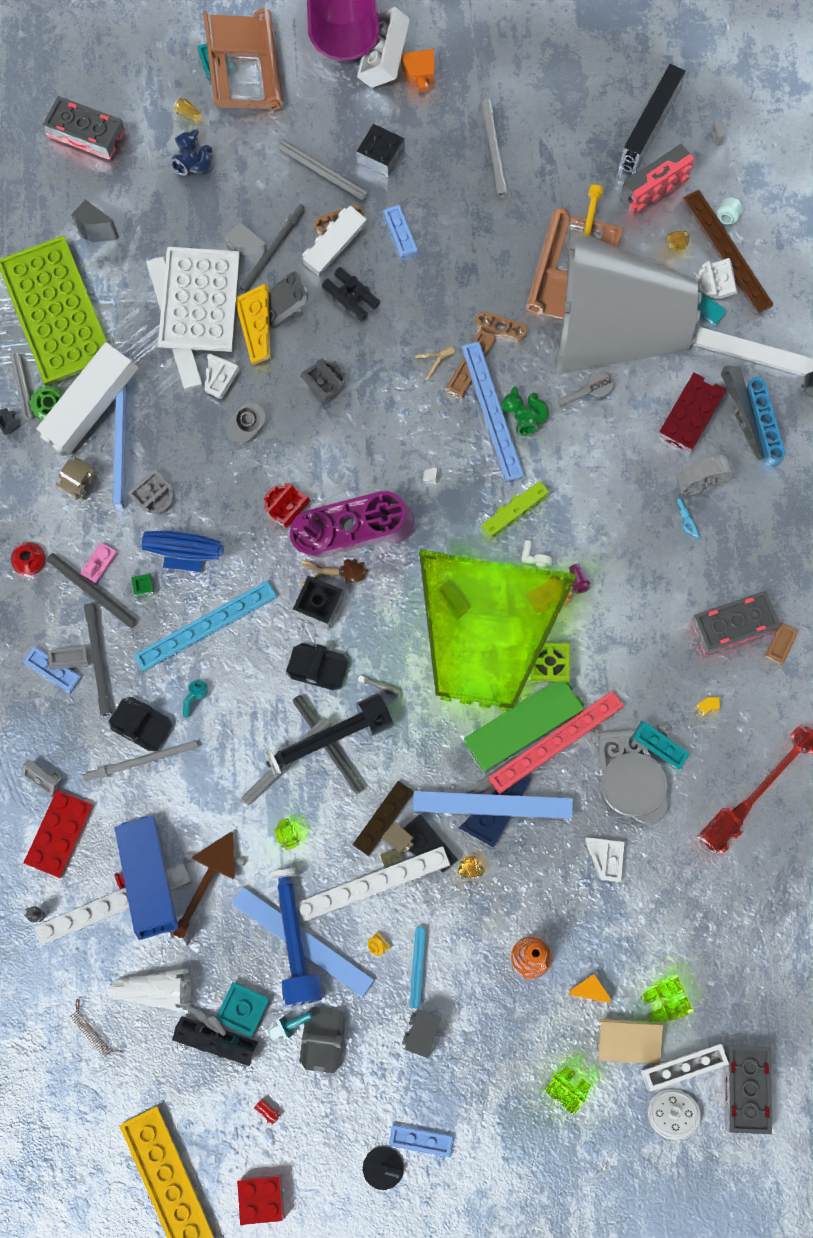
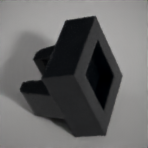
M7 408L0 410V428L5 435L12 433V430L18 427L21 422L20 419L14 420L16 412L8 411Z

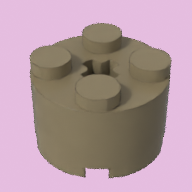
M73 456V461L69 459L58 476L61 478L60 484L56 482L55 488L75 500H83L87 495L86 489L88 485L94 484L97 475L94 474L95 467Z

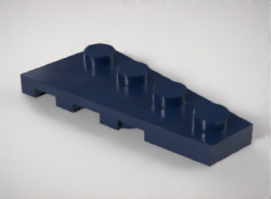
M527 776L500 795L522 796L531 779ZM495 789L491 795H499V793ZM470 815L458 829L493 849L511 816Z

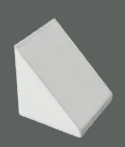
M437 468L424 470L423 481L436 483Z

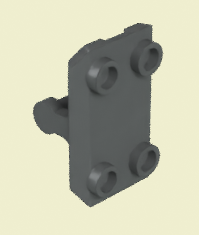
M294 271L286 275L283 280L269 290L270 325H278L288 316L298 318L303 315L300 307L307 302L308 291L304 287L298 272Z
M311 1007L308 1012L312 1013L313 1019L304 1023L300 1064L304 1070L335 1073L340 1067L346 1018L342 1010Z

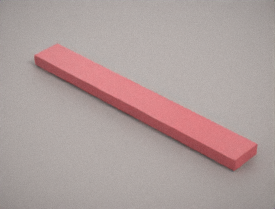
M611 691L489 776L488 780L500 795L624 708V704Z

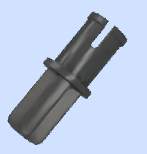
M33 906L25 909L26 914L24 916L28 921L39 923L41 919L44 920L45 914L39 907Z

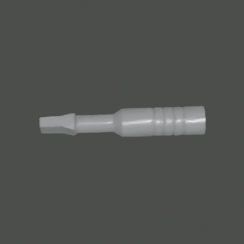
M360 675L358 681L364 684L368 683L376 686L377 689L395 696H399L401 691L399 688L383 682L373 681L366 676Z

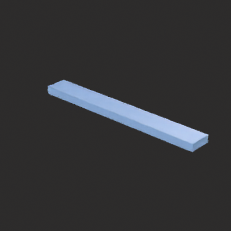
M480 342L463 345L461 349L505 482L508 483L522 479L524 474Z
M127 383L116 396L113 503L117 510L124 509Z
M414 791L413 812L572 819L573 798Z
M243 887L231 904L285 942L281 913ZM300 928L304 956L363 997L374 980Z

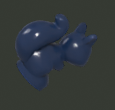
M198 129L184 132L175 137L176 144L180 148V154L174 155L171 158L170 167L179 175L185 176L189 172L204 173L211 166L212 160L209 154L213 151L211 146L204 145L200 148L198 154L194 152L198 138H196L199 134Z

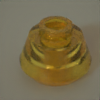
M687 230L671 232L666 236L667 243L675 251L686 249L685 246L689 244L690 232Z
M475 856L464 857V861L460 862L457 874L460 878H473L482 876L485 870L480 860H476Z

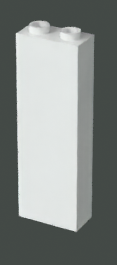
M105 342L36 428L42 433L40 437L47 443L52 441L54 443L52 447L60 453L64 450L70 455L138 370V367L130 359Z

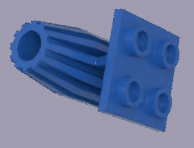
M163 530L145 531L142 537V550L164 556L163 569L201 573L203 560H219V557H223L224 545H221V541L199 534Z

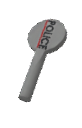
M604 372L594 373L588 379L587 387L558 399V405L561 407L590 393L595 397H605L613 389L612 378Z

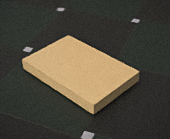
M600 1019L598 1061L660 1064L663 1023Z

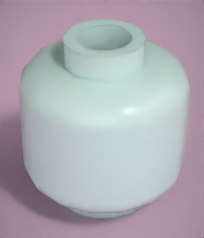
M732 197L722 200L717 209V218L721 223L731 225L738 221L743 210L741 202Z

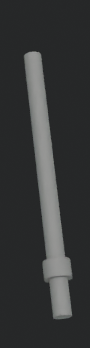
M195 740L112 766L98 767L95 771L82 774L83 780L85 782L96 778H106L112 773L198 748L197 741Z

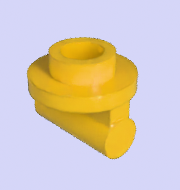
M379 932L369 938L367 942L369 951L376 956H381L391 948Z

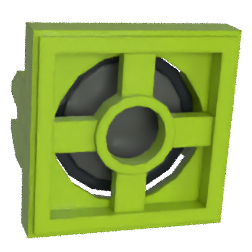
M531 642V681H544L548 683L570 682V643Z

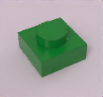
M151 574L131 577L135 597L154 594Z

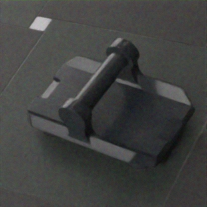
M301 643L293 647L286 674L290 679L329 690H338L342 688L349 661L344 654L327 650L326 646L316 644L315 647Z
M133 697L123 698L108 722L112 731L148 751H158L173 727L169 717Z

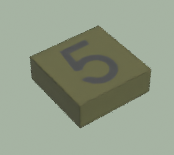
M396 849L380 854L384 868L403 862L401 853Z

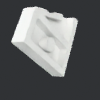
M209 353L207 356L208 368H206L207 380L205 381V391L222 399L240 368L238 365Z
M585 838L599 879L601 881L620 883L624 842Z

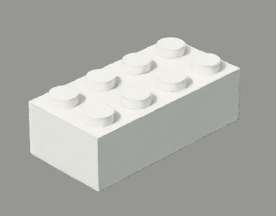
M397 7L378 14L379 36L377 42L361 58L357 77L370 88L394 80L397 77L410 20Z

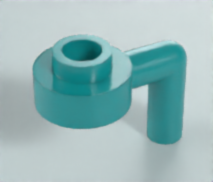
M197 680L189 684L188 696L183 700V717H190L191 703L194 699L201 700L207 696L208 686L205 682Z

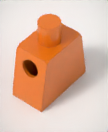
M434 49L402 53L401 66L409 86H418L419 92H427L429 90L428 84L434 83Z

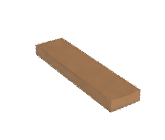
M480 329L472 343L480 342L484 357L486 358L496 340V336ZM465 358L462 359L446 387L447 392L461 399L472 382Z

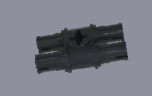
M342 267L337 268L334 272V276L344 284L342 287H337L330 279H326L322 283V288L332 296L333 301L341 305L345 312H351L361 322L366 319L368 312L358 305L360 301L366 302L373 310L380 305V300L370 292L369 287L362 284L356 276H351Z

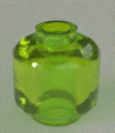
M289 819L280 820L278 826L273 831L278 845L285 848V850L293 849L300 845L302 833L296 821H289Z

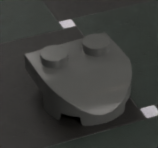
M325 358L318 359L314 366L306 369L300 375L323 402L339 394L346 381L344 367L337 361H325Z

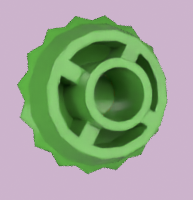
M49 385L36 389L34 394L31 395V401L29 402L34 415L43 420L63 396L62 392L56 387Z

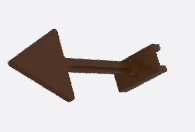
M233 832L226 834L192 856L193 861L208 867V870L184 915L178 920L179 929L167 932L170 938L173 939L175 936L181 939L182 943L187 946L190 940L187 932L190 925L189 922L216 872L232 880L235 879Z

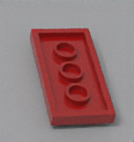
M56 790L23 864L61 879L94 805Z

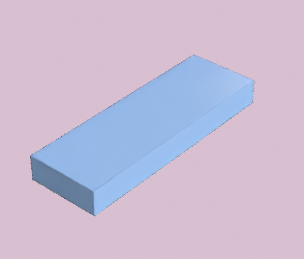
M400 205L383 210V215L401 259L417 254L418 249Z
M35 646L23 660L25 664L70 694L82 679L81 676L69 668L49 670L48 655Z
M392 1124L388 1146L450 1157L453 1136Z

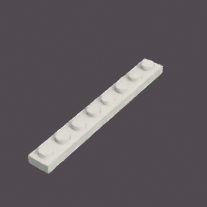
M443 846L297 902L299 922L304 923L450 866Z
M184 863L167 870L171 891L192 882ZM126 888L35 926L34 929L40 945H47L130 909Z

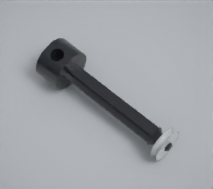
M376 693L356 703L357 715L282 750H278L275 755L272 754L270 749L267 752L263 751L267 767L271 769L275 776L277 773L281 774L278 766H286L365 728L372 737L393 727L392 718L385 702Z

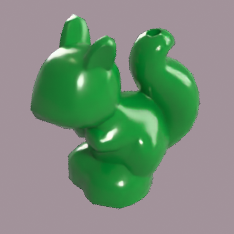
M514 386L511 389V393L507 394L503 399L501 408L506 413H515L514 418L516 421H519L516 427L518 435H530L537 431L538 425L545 423L549 418V408L544 401L537 399L539 396L536 393H531L528 396L529 407L523 406V400L518 394L517 387Z

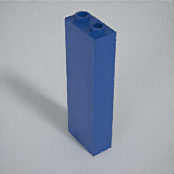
M153 815L115 826L133 930L138 940L179 929L159 830Z

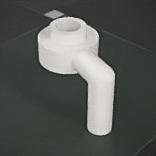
M525 540L521 561L534 564L536 568L541 570L551 567L552 557L542 554L529 556L532 541Z

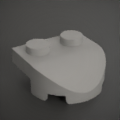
M154 468L126 494L144 512L160 513L166 510L172 503L173 490L170 483Z

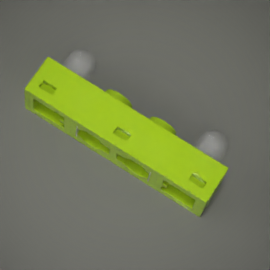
M529 478L523 479L521 482L522 487L525 489L523 494L515 495L511 499V503L507 506L502 505L492 517L485 511H481L478 514V520L482 524L480 531L489 542L548 498L549 491L540 481L534 484Z

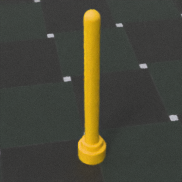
M596 184L590 185L588 191L590 204L583 233L588 236L591 235L597 201L602 197L604 190L602 186Z

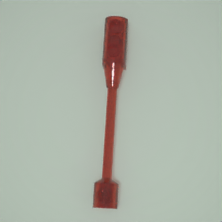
M802 725L798 726L790 735L793 738L792 744L794 748L747 800L741 802L732 811L729 808H722L698 834L697 838L709 850L716 854L719 851L721 853L727 851L730 847L727 842L731 837L737 839L743 833L740 827L743 825L745 818L757 799L799 753L807 754L810 752L813 754V730L811 728L803 727Z

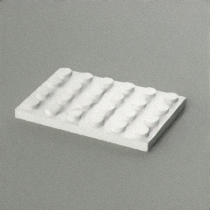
M167 247L158 347L232 352L239 251Z

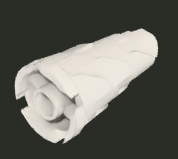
M179 969L116 979L109 986V994L118 1000L186 1011L189 1005H184V1003L191 999V976H185L189 972L187 969Z

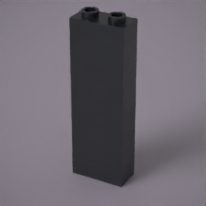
M669 64L623 148L619 167L625 171L637 172L681 91L686 70Z

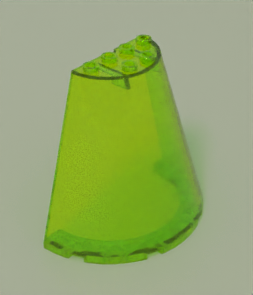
M420 549L419 556L436 696H440V700L452 702V698L459 699V703L466 705L478 702L479 707L490 708L494 705L498 706V710L510 712V708L514 709L571 590L576 574L495 563Z

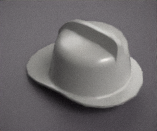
M247 402L241 405L227 421L226 432L229 438L237 443H244L250 440L265 422L263 408L254 402Z

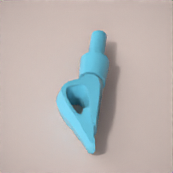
M681 498L677 499L681 508L680 513L684 519L683 529L699 539L700 536L690 517L688 508H685ZM686 525H689L692 530L687 529Z

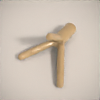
M451 346L438 353L415 356L416 358L437 357L436 362L426 376V380L430 379L441 359L455 353V350Z
M304 560V563L300 564L301 567L319 571V573L312 576L316 579L322 575L339 576V568L320 567L308 560Z

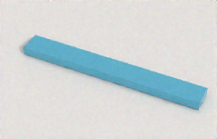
M267 580L134 654V657L142 671L146 672L278 597Z

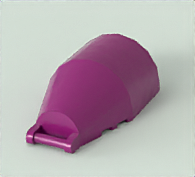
M307 0L308 36L317 51L328 58L343 61L359 58L367 54L375 46L379 36L377 0Z

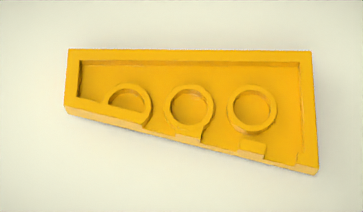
M266 284L236 298V306L250 360L254 365L270 358L269 287Z

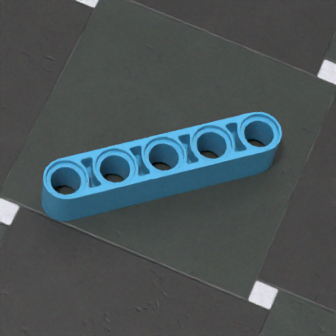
M759 376L753 377L746 389L764 460L767 465L776 467L785 456L784 445L766 382ZM752 386H757L759 390H755ZM757 402L762 403L764 407L758 406ZM762 419L767 420L769 424L763 423ZM766 436L772 437L774 441H769ZM771 453L777 454L779 458L772 457Z

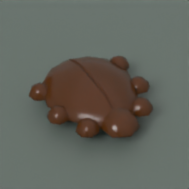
M349 559L344 561V565L340 569L343 570L341 576L345 577L346 583H357L364 579L368 569H364L363 562L358 564L356 559H353L352 562Z

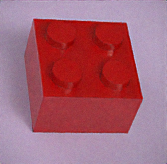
M281 1175L237 1180L240 1225L284 1220Z

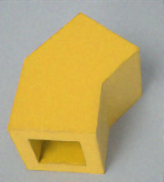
M707 697L696 708L703 716L709 712H718L720 710L719 697Z

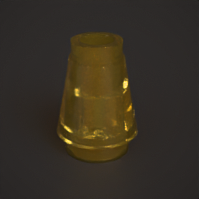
M179 98L174 106L176 114L197 122L201 112L186 98Z

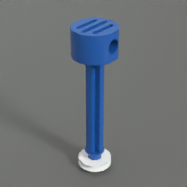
M295 868L281 869L268 874L272 876L269 881L279 882L276 888L278 889L291 975L290 979L281 981L284 1007L305 1005L322 1000L318 975H307L293 888L294 884L290 881V879L299 876L295 874L298 870Z

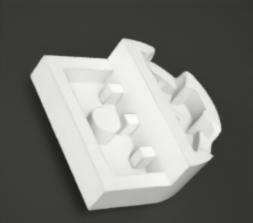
M730 258L715 263L708 261L702 265V269L696 274V279L699 281L698 289L711 299H721L738 293Z

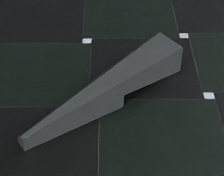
M725 366L721 376L736 404L733 414L756 461L762 460L764 455L741 366Z

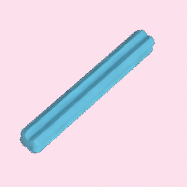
M425 927L415 928L409 1006L416 1009L420 1008L426 939Z

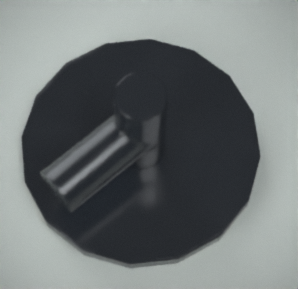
M381 1146L373 1149L366 1155L362 1171L365 1180L370 1186L378 1190H387L400 1182L403 1176L404 1165L402 1158L395 1150L390 1147Z

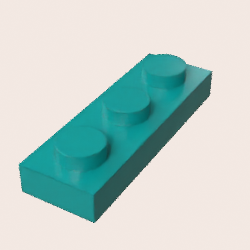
M645 721L640 722L631 736L635 741L677 770L681 769L690 753Z

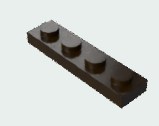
M397 781L352 845L369 857L382 839V836L410 800L414 791L400 781Z

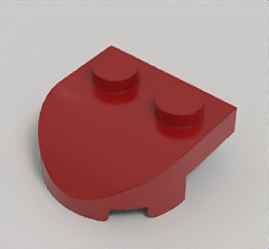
M285 483L284 486H273L266 493L264 509L274 521L287 528L311 500L308 496L296 490L292 484Z

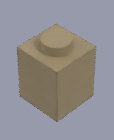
M396 822L382 836L401 854L403 852L407 853L414 845L412 842L414 838Z

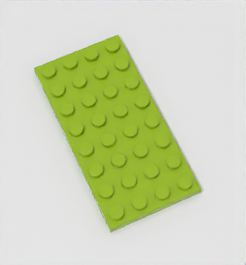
M65 236L57 237L1 258L0 272L45 386L81 373L107 340Z

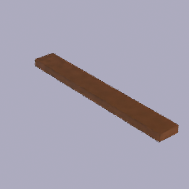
M700 190L683 198L684 203L720 259L730 258L735 282L755 313L759 314L773 307V302Z

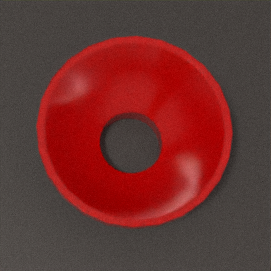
M32 542L19 544L11 554L12 567L18 574L23 576L36 575L43 569L46 562V555L43 549ZM25 551L31 553V557L27 561L21 560V554Z

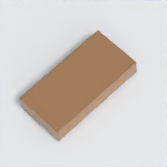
M781 622V626L776 631L764 657L783 665L798 634V630Z

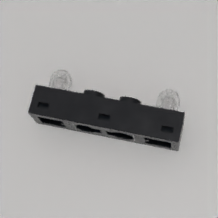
M181 1016L175 1026L172 1041L177 1042V1048L180 1051H186L190 1046L202 1052H208L220 1058L235 1061V1067L240 1071L251 1065L258 1046V1041L228 1031L223 1036L207 1027L204 1023Z

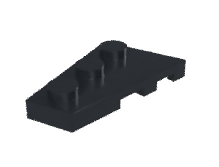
M421 814L403 828L414 838L412 841L414 845L409 852L415 856L443 846L450 866L439 871L444 873L458 861L457 857Z

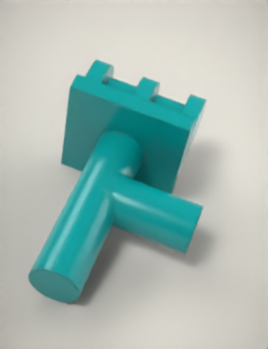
M309 1011L288 1022L284 1016L277 1020L278 1025L272 1028L269 1034L273 1039L283 1035L286 1040L293 1035L291 1029L312 1020L313 1015Z

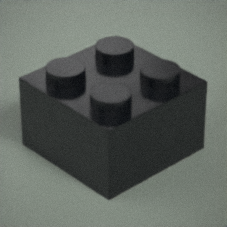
M373 124L356 151L357 163L389 177L405 150V138Z
M307 576L292 609L293 614L296 617L329 630L344 598V591L341 588Z

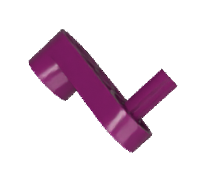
M380 491L314 508L299 514L291 524L290 539L293 546L302 554L311 558H321L380 542L388 544L399 543L412 533L415 525V516L412 509L397 494L389 491ZM349 519H355L354 528L350 531H345V523Z

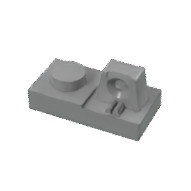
M30 760L23 764L21 775L53 797L62 779V775L55 770H51L46 774L38 764L32 763Z

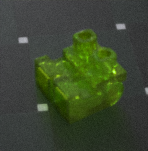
M677 974L646 988L647 991L640 995L644 1005L653 1002L656 1009L648 1013L651 1022L664 1023L693 1013L686 994L676 997V995L684 992Z
M565 1066L559 1073L553 1072L541 1087V1090L557 1101L570 1114L574 1115L588 1098L586 1094L591 1085L582 1078L574 1087L569 1081L575 1075V1072L568 1066Z

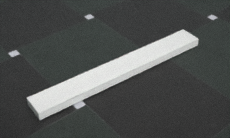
M164 257L146 261L160 310L165 274ZM172 348L184 390L187 391L202 386L192 350Z
M698 327L694 346L801 376L813 372V358Z

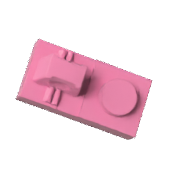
M100 542L80 574L97 584L118 553Z

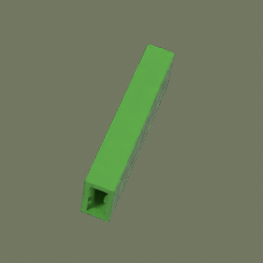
M570 682L551 683L463 739L464 744L484 774L564 725L584 710V704L579 696L575 697L573 694V687Z

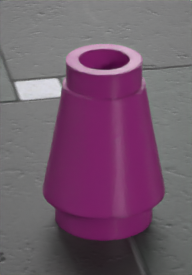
M574 564L570 566L572 589L578 594L588 591L590 589V581L580 565Z

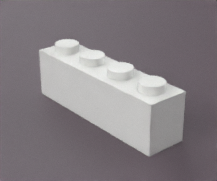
M351 205L347 209L343 208L336 222L332 221L326 228L327 232L324 235L320 234L314 241L315 245L311 249L308 248L302 255L303 264L318 277L322 275L366 225L367 219Z
M716 1044L646 1068L640 1072L647 1091H653L729 1065L722 1044Z

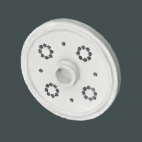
M664 1090L656 1094L650 1101L648 1119L652 1128L662 1137L671 1140H683L693 1135L700 1123V1110L697 1103L688 1094L679 1090Z

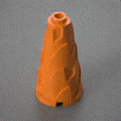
M527 937L518 941L513 947L511 963L515 971L522 977L538 978L549 969L551 965V952L547 944L541 939Z

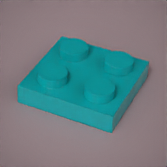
M232 982L216 1018L220 1023L253 1037L270 999Z

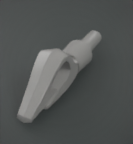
M191 1005L187 1008L207 1027L223 1036L226 1034V1031L214 1015L209 1016Z

